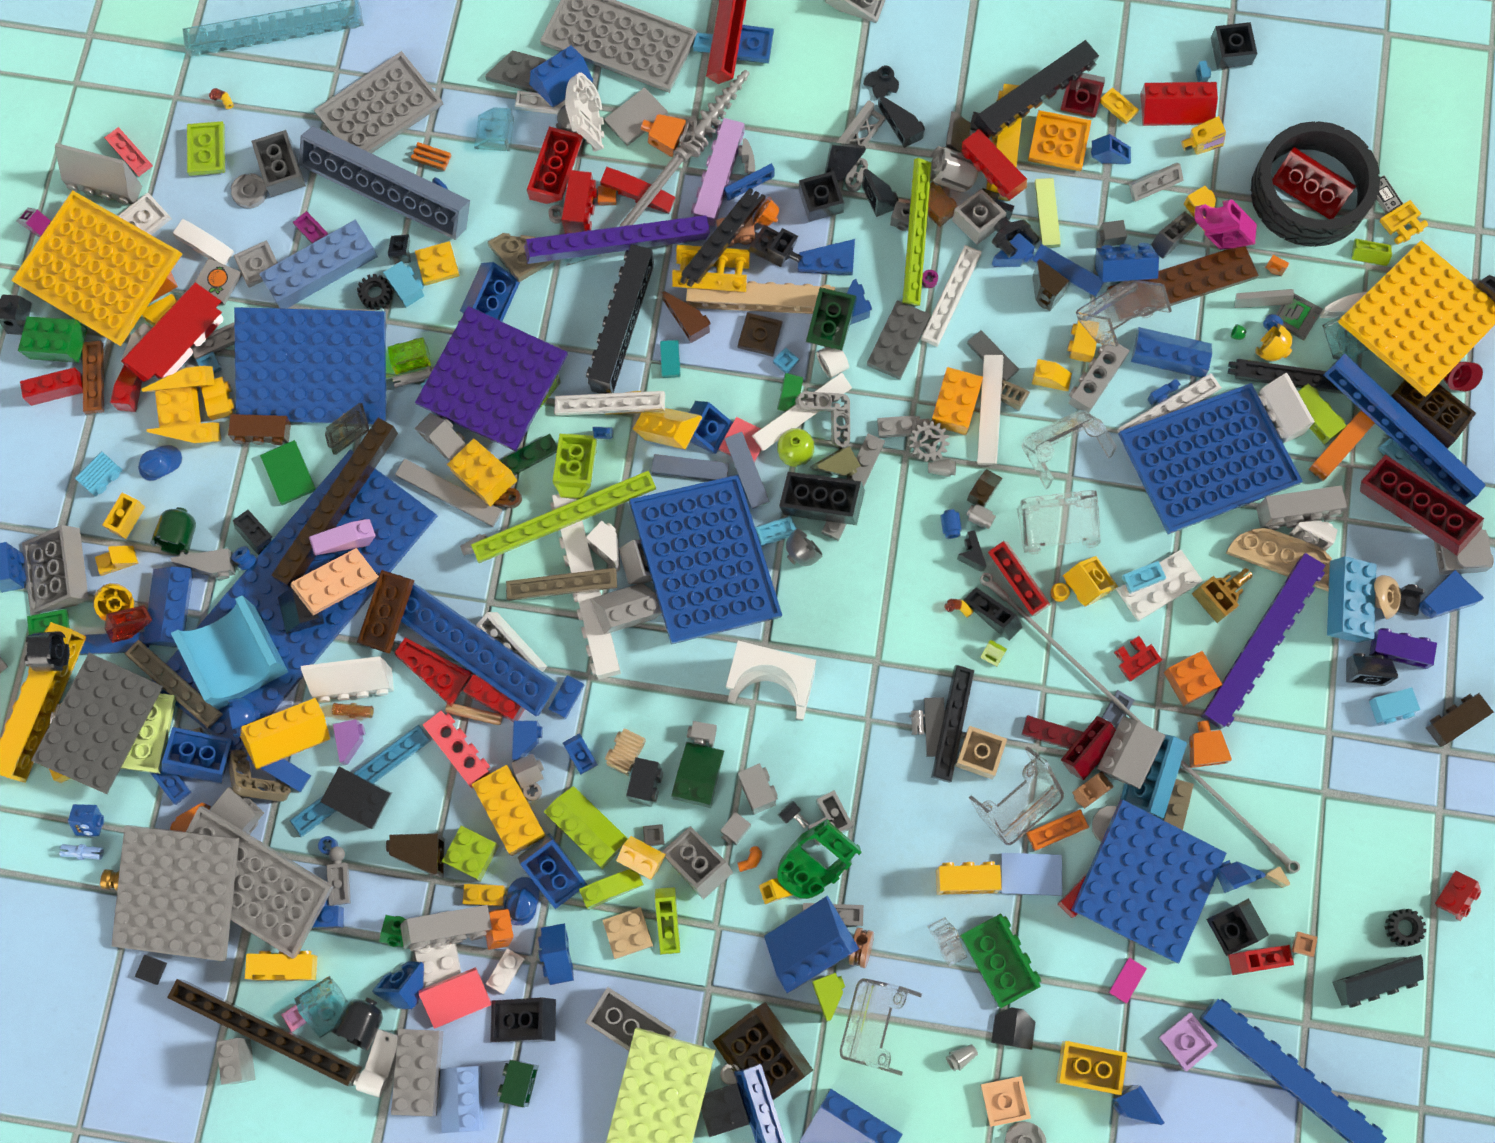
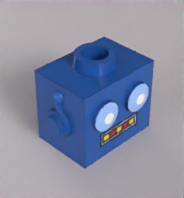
M73 804L68 823L76 836H100L104 824V816L97 805Z

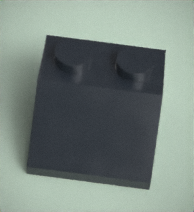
M292 587L278 597L286 634L324 624L322 611L312 615Z
M1355 653L1346 659V682L1386 686L1398 678V673L1392 659H1386L1383 655L1365 657L1363 653Z
M1249 898L1206 919L1226 956L1269 936Z

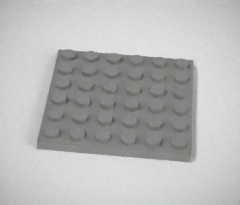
M125 825L111 946L225 961L227 958L239 838Z

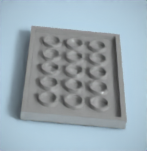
M401 51L317 107L314 111L332 135L369 153H373L444 104Z

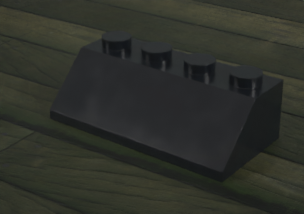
M1421 954L1405 957L1333 981L1332 983L1341 1006L1349 1005V1008L1361 1005V1000L1368 999L1370 1002L1380 999L1379 994L1386 992L1387 995H1392L1400 992L1398 989L1400 987L1406 986V989L1418 986V981L1424 980L1423 957Z

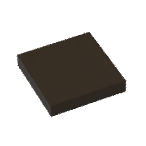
M747 312L737 348L773 357L783 321Z

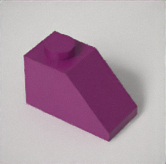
M29 207L16 220L38 237L42 236L51 223V220L38 209Z

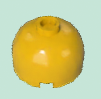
M1277 324L1278 328L1273 326L1260 340L1263 342L1261 348L1256 347L1255 353L1266 361L1274 362L1281 358H1287L1292 352V349H1290L1292 346L1291 333L1281 324Z
M109 583L96 591L93 598V607L96 614L102 620L120 622L131 614L134 609V599L131 592L125 586L118 583Z

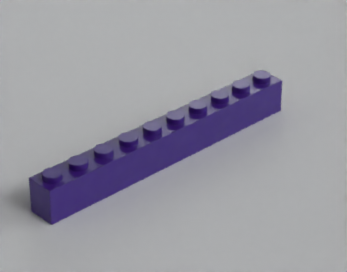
M707 215L531 238L526 239L524 249L527 263L531 264L629 250L631 244L649 248L706 240L710 234Z
M1304 553L1299 558L1225 676L1222 685L1217 689L1200 717L1208 720L1219 729L1231 725L1235 718L1232 716L1235 710L1239 711L1245 702L1242 700L1246 693L1249 695L1255 686L1253 681L1256 677L1260 678L1265 670L1263 665L1266 661L1269 662L1275 654L1273 649L1284 640V631L1292 627L1295 622L1293 619L1296 613L1299 614L1305 606L1303 603L1306 597L1309 598L1314 592V583L1316 581L1319 582L1324 576L1325 572L1322 570L1326 566L1325 564L1307 553Z

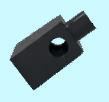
M3 294L0 298V324L7 334L22 335L26 318L30 316L32 303L18 295Z

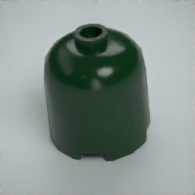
M181 507L165 510L158 520L150 541L151 545L156 546L157 544L161 546V551L169 554L179 555L180 552H184L187 555L196 528L194 517Z

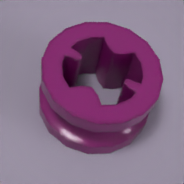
M926 270L923 273L922 285L926 288L935 287L938 282L937 272ZM927 276H931V278L933 277V281H926Z

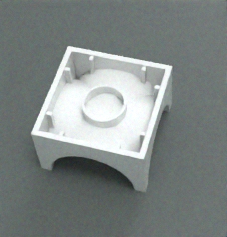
M738 641L726 688L730 689L728 702L735 704L740 693L753 683L760 681L775 682L790 692L796 704V719L803 721L815 676L816 660Z

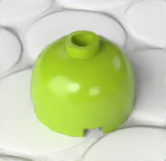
M791 428L785 431L777 443V452L780 460L792 467L807 464L814 454V441L811 435L806 430L800 428Z

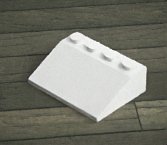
M380 656L301 666V671L310 694L319 703L330 702V699L336 698L340 701L349 700V697L352 696L367 698L369 694L384 696L388 695V692L394 691L392 668Z

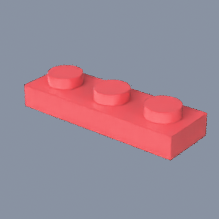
M119 127L104 137L138 177L153 167Z

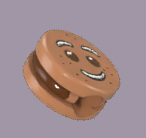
M858 927L853 939L859 950L849 955V964L866 968L872 950L874 932Z

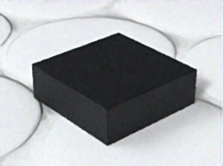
M144 955L135 977L158 985L167 963Z

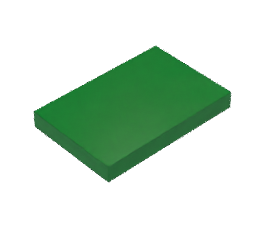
M295 440L260 455L281 505H285L316 490Z

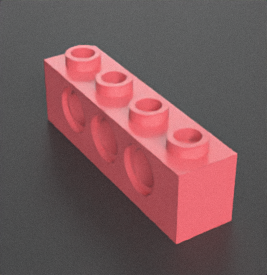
M441 710L425 722L423 726L467 784L473 788V783L491 774L488 771L490 765L484 758L481 760L476 754L479 751L472 743L468 745L464 740L467 737L461 728L456 729L453 723H455V720L449 713L445 715ZM445 729H451L449 737H442ZM457 744H463L462 751L455 753L454 747ZM474 759L473 767L466 768V761Z

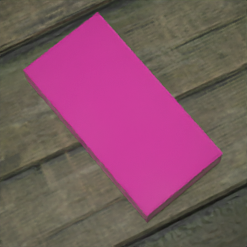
M1129 957L1108 993L1127 1004L1147 968Z

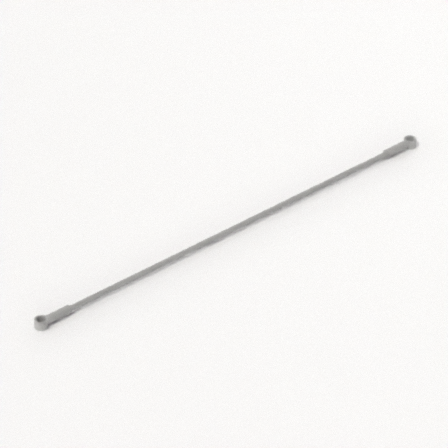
M990 573L982 574L980 583L983 586H988L1004 602L1006 601L1124 713L1131 719L1141 722L1009 598L1010 596L992 580L993 578ZM983 577H987L989 581H984ZM1183 760L1181 761V766L1268 847L1267 849L1286 866L1288 873L1294 874L1300 870V864L1297 861L1290 860L1275 844H1271ZM1291 864L1295 866V871L1290 868Z

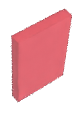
M476 967L419 991V996L434 1029L491 1005V1000Z

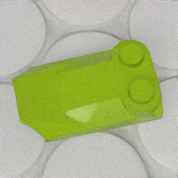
M559 433L553 484L561 498L581 499L591 487L595 455L597 453V439L594 436Z

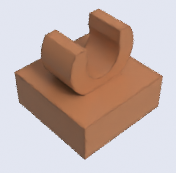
M1298 931L1295 932L1291 952L1314 957L1318 937Z

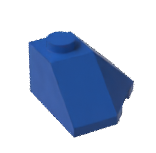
M1230 860L1222 863L1217 875L1224 893L1266 877L1262 871L1238 861L1231 864Z
M408 961L401 965L402 969L400 971L384 975L372 991L376 996L398 1009H413L420 999L419 991L423 989L424 964L422 962Z

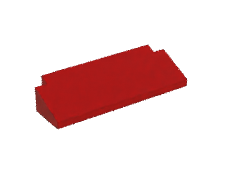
M196 282L193 283L128 352L121 362L143 382L149 380L153 375L160 379L176 373L192 355L193 351L190 347L192 345L200 346L222 323V312L216 308L222 301Z

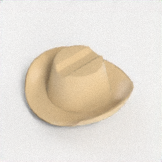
M1381 575L1376 578L1374 583L1376 592L1375 608L1382 609L1387 620L1397 613L1400 606L1401 592L1394 578Z

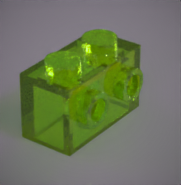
M423 337L387 347L390 365L396 375L431 365L429 348Z

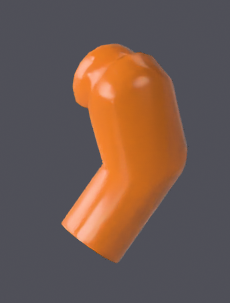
M758 846L750 848L747 860L737 863L740 872L758 866L762 858V851Z

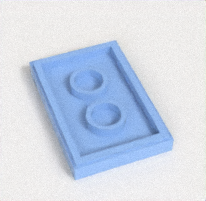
M1001 853V894L1062 896V855Z

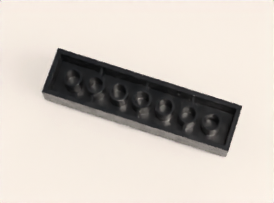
M631 244L629 250L625 251L624 267H620L618 275L620 279L618 283H615L613 294L615 295L613 300L610 299L608 316H605L603 319L602 327L604 329L598 335L597 350L594 349L592 353L593 363L586 372L588 384L592 392L607 394L614 393L654 268L652 249Z

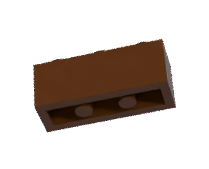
M230 414L228 436L237 444L252 442L257 445H263L264 443L282 445L283 443H289L291 422H289L287 416Z

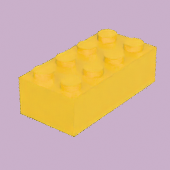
M508 765L472 784L511 856L546 836Z

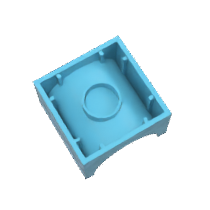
M243 595L235 599V607L218 621L196 630H176L171 633L204 701L218 710L230 704L228 699L241 698L288 673L258 611Z

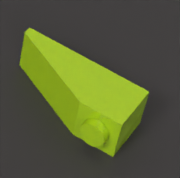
M628 869L580 888L579 891L586 908L590 910L644 884L639 873Z
M675 887L655 889L660 955L680 953Z

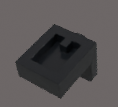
M1408 584L1400 589L1401 600L1397 612L1413 616L1418 615L1420 598L1424 594L1425 589H1421L1418 585Z

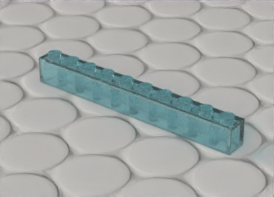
M341 0L183 28V37L188 54L190 56H200L224 50H235L241 47H252L258 44H269L280 40L286 41L297 37L303 38L314 34L320 35L331 31L337 32L342 29H354L364 26L359 1Z

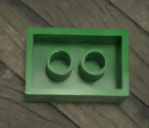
M27 316L17 351L33 360L79 363L88 329L73 319Z

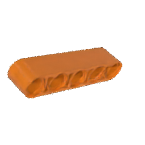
M1360 410L1308 470L1324 481L1375 422Z

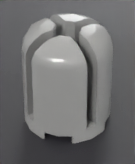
M938 146L931 154L933 159L930 181L958 192L968 191L974 185L978 176V171L974 167L973 162L970 159H966L962 153L950 148Z

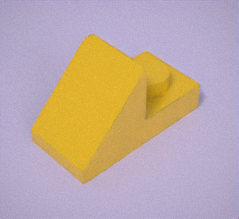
M134 546L108 547L109 552L95 556L98 572L101 576L139 564Z

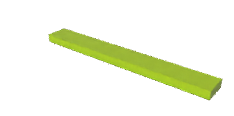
M921 158L914 159L902 301V303L912 306H920L932 165V162Z

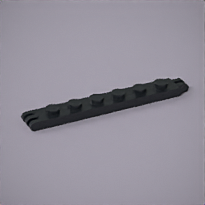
M751 188L746 191L682 271L681 283L685 284L687 282V286L692 287L694 283L698 284L764 202L766 195L761 194L759 197L760 193L757 191L753 193Z
M1237 359L1236 362L1230 361L1228 363V367H1230L1228 374L1235 375L1236 379L1271 383L1287 373L1297 388H1303L1309 383L1311 387L1318 391L1343 394L1323 375L1326 371Z

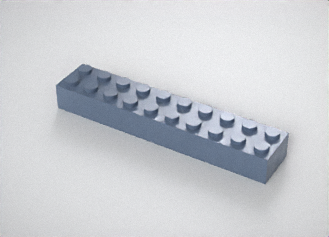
M312 126L301 135L299 166L454 240L466 230L470 206L469 199L315 126Z

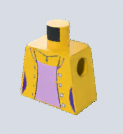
M1215 117L1192 128L1190 138L1181 141L1184 151L1193 148L1198 155L1223 147L1226 130L1220 117Z

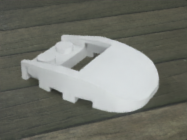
M578 73L568 82L565 107L572 131H577L579 135L581 134L587 143L592 145V150L595 152L604 149L601 140L604 138V132L601 131V125H604V118L600 117L599 113L602 110V104L594 84L583 73Z

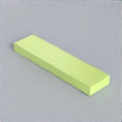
M1035 179L1041 244L1048 248L1060 247L1061 241L1054 179Z

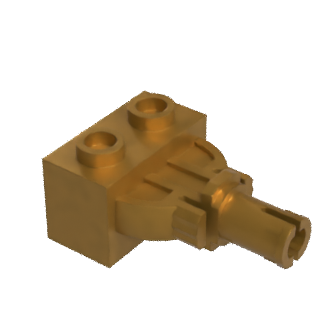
M1247 568L1242 569L1241 572L1228 582L1226 580L1231 577L1229 574L1224 578L1212 576L1192 593L1216 623L1239 606L1237 601L1243 589L1241 588L1238 592L1235 591L1253 577L1251 572L1243 577L1249 571Z

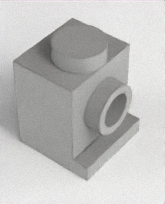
M693 721V725L688 727L687 738H691L696 744L706 745L707 742L710 747H714L717 725Z

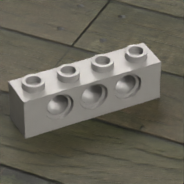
M1112 339L1107 344L1103 343L1098 351L1100 353L1099 357L1092 359L1088 366L1090 370L1088 373L1084 372L1080 377L1078 388L1074 386L1069 394L1071 399L1068 404L1088 415L1126 359L1130 350ZM1103 359L1110 360L1111 364H1106ZM1093 374H1099L1102 378L1098 379ZM1084 388H1089L1092 393H1086Z

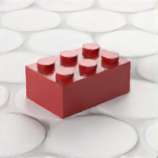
M570 170L561 219L565 234L591 231L592 229L590 217L594 215L595 211L593 199L597 198L596 180H593L592 172Z

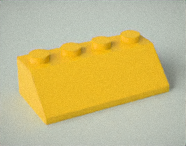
M316 698L242 726L240 730V737L256 770L330 740L326 720Z

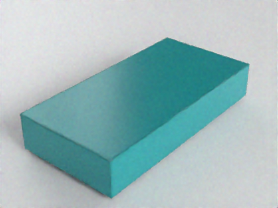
M679 340L660 341L662 378L681 377Z

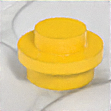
M1056 583L1052 586L1050 594L1055 601L1063 602L1068 599L1070 590L1066 584Z

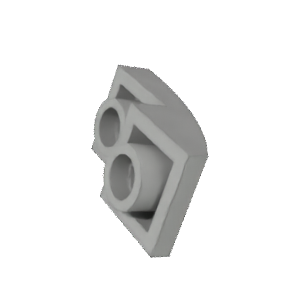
M743 138L742 145H739L738 156H742V163H745V173L750 175L755 172V159L748 140Z

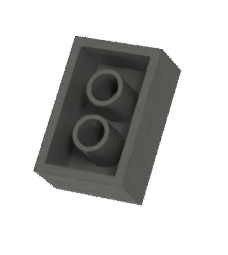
M286 130L251 141L265 187L271 197L306 186L292 141Z

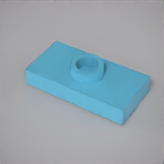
M791 516L755 527L761 547L789 538L796 530Z

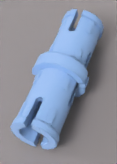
M62 844L60 849L68 850V852H59L61 857H77L78 860H84V858L101 860L103 855L95 854V852L104 853L103 847H86L85 844H79V846Z

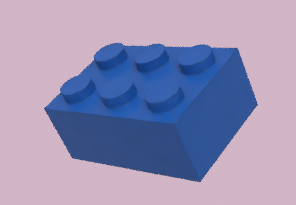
M1139 243L1133 246L1121 244L1119 247L1104 245L1101 248H1096L1095 270L1102 282L1158 279L1159 256L1152 245L1148 243Z

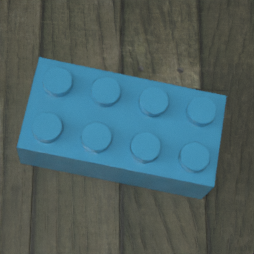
M1347 556L1330 561L1327 636L1356 643L1374 639L1376 598L1374 583L1376 580L1377 564Z

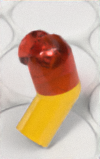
M213 88L209 93L211 100H222L226 109L234 107L227 92Z
M951 598L944 605L948 612H952L954 609L960 610L967 618L974 612L961 599Z

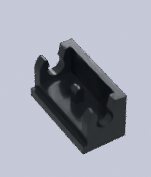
M246 510L233 520L235 530L260 555L263 547L271 542L272 535L249 510Z

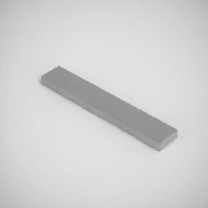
M407 459L403 460L395 473L400 479L491 527H494L503 512L502 509L494 505L490 507L481 498Z

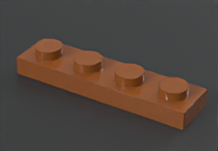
M102 341L84 342L83 412L85 414L104 412V343Z

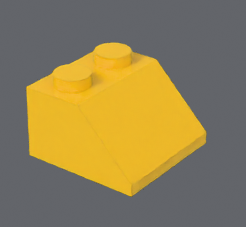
M1097 556L1077 563L1062 575L1066 580V584L1072 588L1077 595L1078 601L1084 607L1095 603L1118 588V585Z

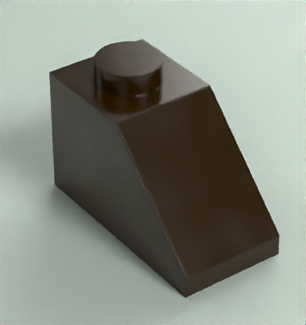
M986 469L970 491L967 501L974 505L979 504L985 507L1003 478Z

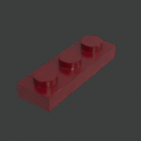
M1027 715L1021 735L1070 749L1083 732Z

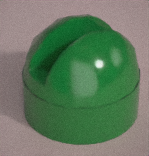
M1236 324L1232 329L1231 338L1242 340L1245 338L1247 330L1245 327Z

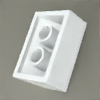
M1287 373L1263 387L1258 393L1267 414L1284 443L1304 435L1315 422Z

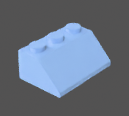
M481 1066L440 1069L442 1133L484 1130Z

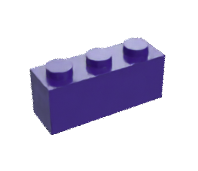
M1380 628L1374 632L1369 656L1383 655L1386 659H1392L1394 662L1428 669L1434 665L1437 643L1432 642L1430 638L1411 637L1412 635L1409 633L1398 634L1392 632L1391 629Z

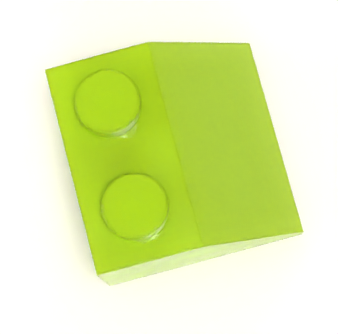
M836 973L812 982L826 1022L831 1021L842 997V989L845 988L842 977H837Z

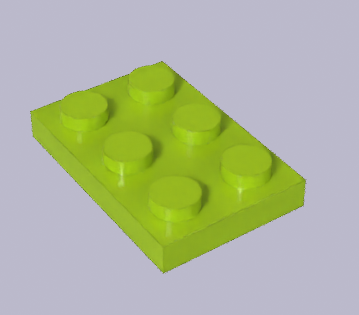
M223 121L187 124V173L189 176L225 173V124Z

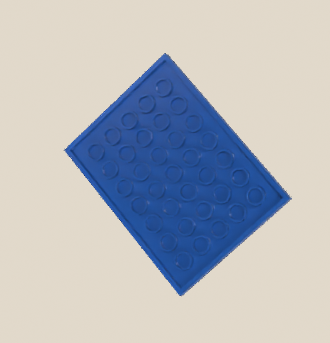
M234 307L236 414L287 416L289 422L374 424L378 417L386 421V311Z
M1252 383L1135 425L1118 433L1168 535L1292 488L1303 482Z
M739 475L629 500L671 645L782 617L780 605Z

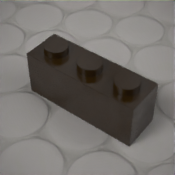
M1471 693L1461 699L1462 704L1459 706L1453 704L1445 710L1447 714L1442 717L1439 714L1429 720L1431 724L1426 729L1439 747L1448 744L1494 713L1480 693L1474 696Z

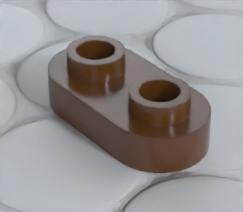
M509 487L493 505L516 508L520 505L522 496L517 489Z

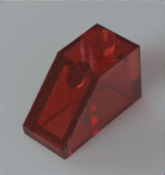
M145 605L106 614L104 629L110 641L114 643L132 638L152 621V618Z

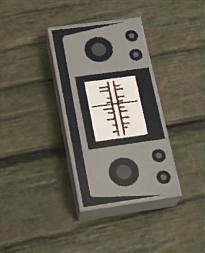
M1385 175L1381 176L1380 190L1376 200L1387 215L1403 205V202Z

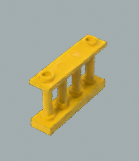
M677 245L676 264H680V270L672 271V287L746 292L747 275H742L743 269H749L750 252L748 250L726 248L713 265L717 267L716 273L707 272L698 284L694 283L692 287H689L687 282L685 284L680 282L683 277L681 274L702 246ZM724 267L735 268V274H725Z

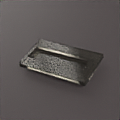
M358 403L326 427L325 437L328 447L332 449L333 455L338 454L370 431L363 403Z

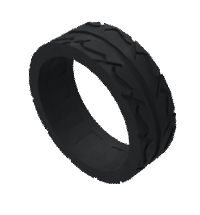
M1320 121L1296 124L1276 135L1260 158L1251 178L1250 191L1252 192L1253 207L1264 225L1280 238H1285L1288 242L1310 247L1333 244L1354 232L1374 205L1380 190L1378 162L1372 151L1368 149V145L1359 136L1350 130H1345L1344 127ZM1294 147L1298 150L1323 152L1336 158L1347 168L1354 179L1358 194L1356 208L1342 217L1329 220L1313 219L1293 211L1284 204L1273 186L1271 176L1272 163L1280 156L1289 153Z

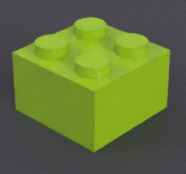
M460 826L442 862L481 882L499 845Z

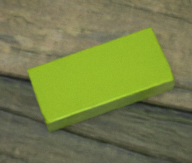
M1354 239L1352 260L1382 266L1389 265L1392 257L1391 245Z

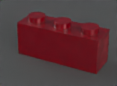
M1096 716L1062 757L1061 762L1068 771L1076 777L1085 780L1103 758L1116 731L1115 727L1111 722Z

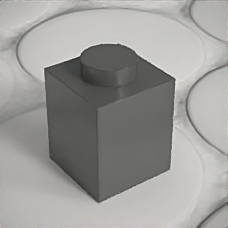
M1124 220L1101 224L1100 229L1097 231L1098 241H1101L1102 246H1116L1125 243L1127 233Z

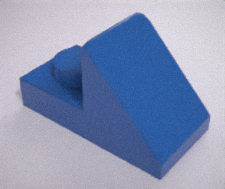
M580 733L563 742L580 775L598 765Z

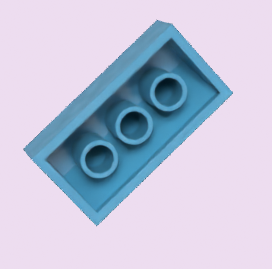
M1164 734L1166 737L1141 788L1138 789L1125 783L1120 800H1125L1160 818L1165 816L1187 742Z

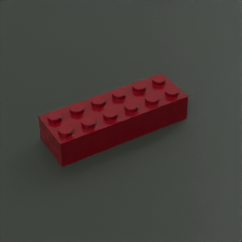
M1384 455L1361 481L1360 492L1457 556L1483 527L1484 517L1387 455Z

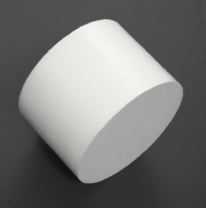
M825 347L816 352L818 361L829 378L849 369V363L843 350Z

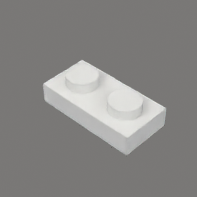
M507 948L486 984L505 994L525 958Z

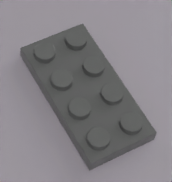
M897 300L867 361V366L901 380L931 314Z

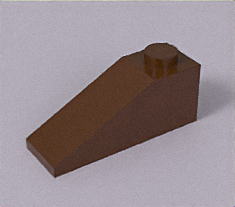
M661 292L663 302L690 343L710 333L709 325L711 323L706 315L703 316L698 309L668 292Z

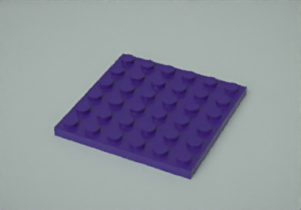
M468 306L415 403L516 452L568 353Z

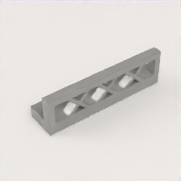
M868 100L836 143H857L860 145V142H862L861 146H866L883 124L886 117L874 110V103ZM871 115L879 120L877 124L869 125L868 119ZM867 130L868 136L859 138V131Z

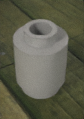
M979 504L971 505L966 514L969 516L968 520L983 529L984 527L989 529L996 518L992 511Z

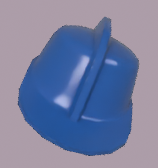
M164 445L154 450L146 451L140 458L139 473L146 480L154 481L179 468L182 462V454L178 448L172 445Z
M528 877L516 879L508 889L504 909L509 910L511 923L514 925L529 923L536 913L540 890L534 881Z

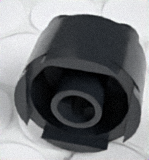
M60 631L28 635L26 637L27 655L24 658L26 666H30L35 672L62 671V667L68 664L70 656L69 645L65 644L63 638H66L65 635Z

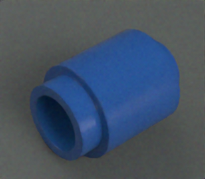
M954 509L945 510L944 514L940 515L945 538L960 537L962 528L959 512H955Z

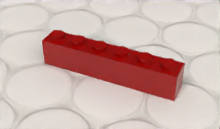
M719 0L706 77L717 84L734 78L747 0Z

